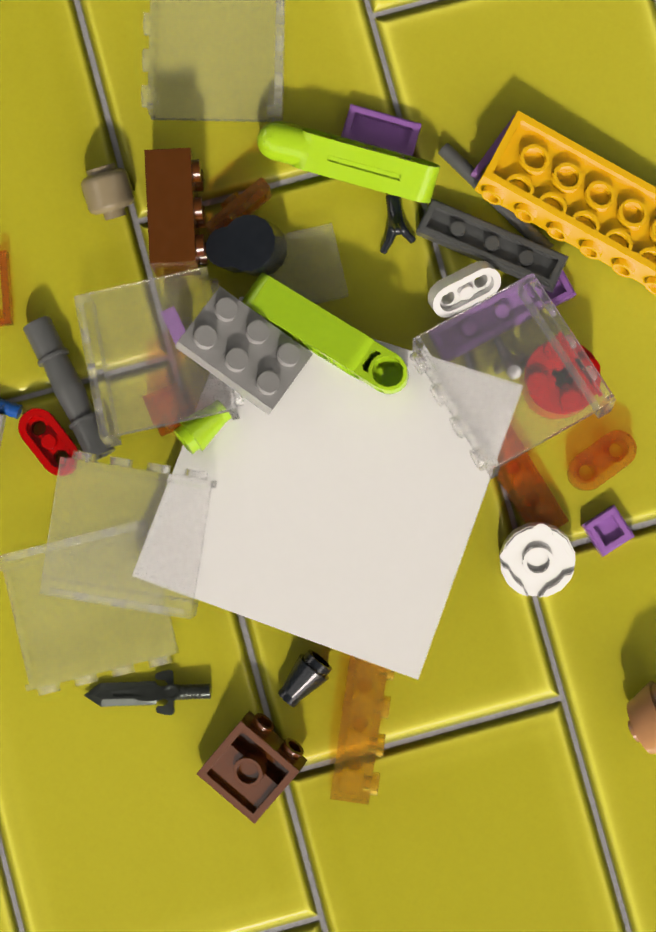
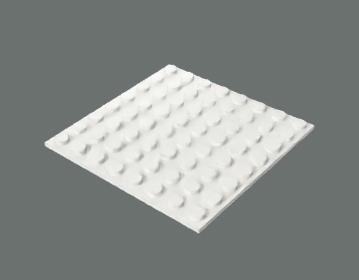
M376 339L373 340L399 355L404 360L409 371V379L406 386L395 394L379 392L313 353L268 415L210 373L195 413L211 406L218 400L227 409L232 418L224 424L203 451L199 449L194 454H191L184 445L182 446L133 576L419 680L523 386Z

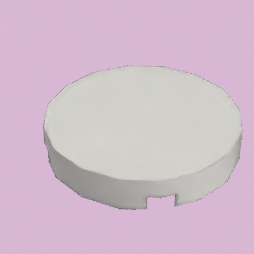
M544 522L526 523L514 529L504 540L499 553L500 569L507 584L516 592L525 596L548 597L561 591L571 580L576 561L575 550L568 536L556 526Z

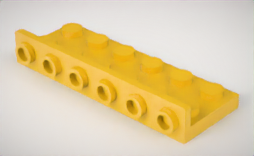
M518 110L474 190L481 194L487 202L501 205L513 212L519 220L537 225L546 230L553 239L565 241L573 245L584 256L590 259H598L612 267L613 271L618 275L634 279L643 284L649 292L656 295V187Z

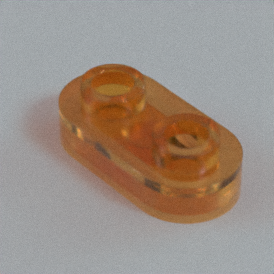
M621 430L605 434L570 461L567 467V477L571 485L581 491H591L601 486L634 460L637 452L635 440L630 434ZM611 444H618L621 447L622 453L619 457H614L610 454L609 447ZM581 466H588L591 469L592 476L590 479H583L580 476L579 470Z

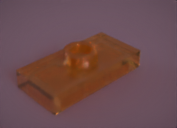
M261 177L243 193L235 192L221 204L222 210L204 224L207 234L210 235L214 230L228 226L235 218L253 214L271 199V189L268 183Z

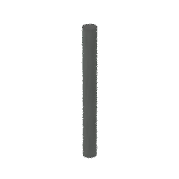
M446 143L438 154L475 189L479 181L470 176L475 168L449 143ZM491 204L525 238L550 249L554 246L532 223L519 220L513 212L501 205Z

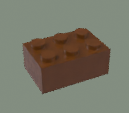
M191 148L144 150L150 265L157 278L202 276L201 265H208L204 234H200V228H206L205 206H203L202 197H198V192H204L203 169H201L200 159L194 160Z

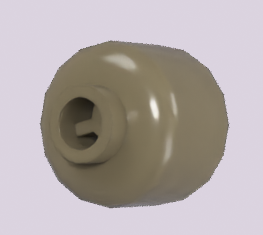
M115 163L86 171L88 177L82 180L81 188L89 212L94 215L103 214L105 221L126 215L125 207L131 205L135 200L127 171L123 168H116Z

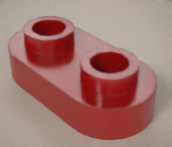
M40 408L28 410L22 415L18 424L19 434L44 468L56 476L63 477L74 473L80 465L81 454L76 444L56 418L48 411ZM38 422H44L46 426L45 432L41 435H36L33 430ZM66 451L69 456L68 461L63 465H59L56 461V456L59 452Z

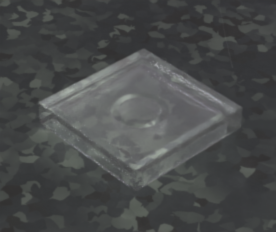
M332 223L284 234L288 244L287 256L283 265L275 273L270 274V277L315 304L349 297Z

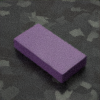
M350 104L341 137L413 156L422 124Z

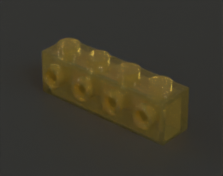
M351 655L349 657L330 799L369 805L370 795L377 796L380 781V773L373 772L375 756L383 757L386 734L379 733L381 718L388 719L391 696L384 695L386 680L393 681L395 671Z

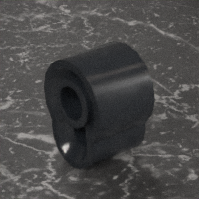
M243 215L235 218L228 226L216 229L209 235L206 242V254L214 265L233 273L245 272L252 276H259L260 273L270 275L283 265L287 256L288 244L284 233L276 225L256 215Z

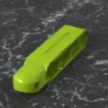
M285 121L267 123L260 129L257 136L259 151L271 160L408 200L431 203L440 170V165L434 162Z
M260 273L241 301L303 347L350 376L365 382L377 391L384 394H395L406 386L409 379V371L404 360L399 355L269 275Z

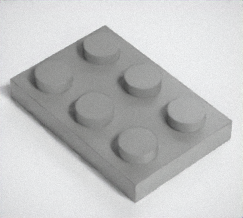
M222 287L218 288L175 345V348L268 415L313 354Z

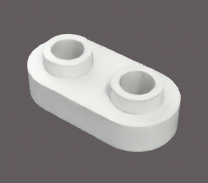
M487 261L474 262L437 281L429 290L428 303L438 316L442 318L454 317L495 295L501 285L500 274Z

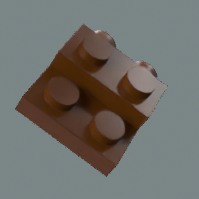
M249 710L197 772V775L255 824L301 771L307 759L302 756L304 750L297 741L291 738L284 740L273 731L275 726L270 718L262 713L254 715Z

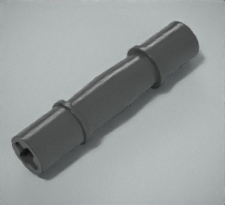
M50 316L38 318L24 326L23 331L38 359L37 363L39 367H44L55 396L71 422L69 428L73 430L88 463L97 461L114 452L116 449L100 419V412H95L83 382L67 356L70 352L68 348H65Z

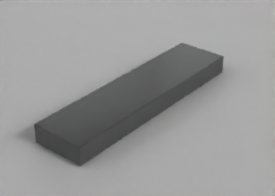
M431 199V203H429L416 230V235L476 261H487L495 269L553 293L568 260L567 255L435 199Z

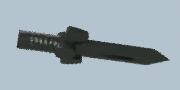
M165 670L156 673L155 678L157 680H165L168 684L166 686H159L156 681L99 683L84 696L100 707L156 705L159 700L166 699L168 703L164 706L156 707V712L164 715H173L175 712L174 700L211 699L212 691L211 684H174L173 671Z

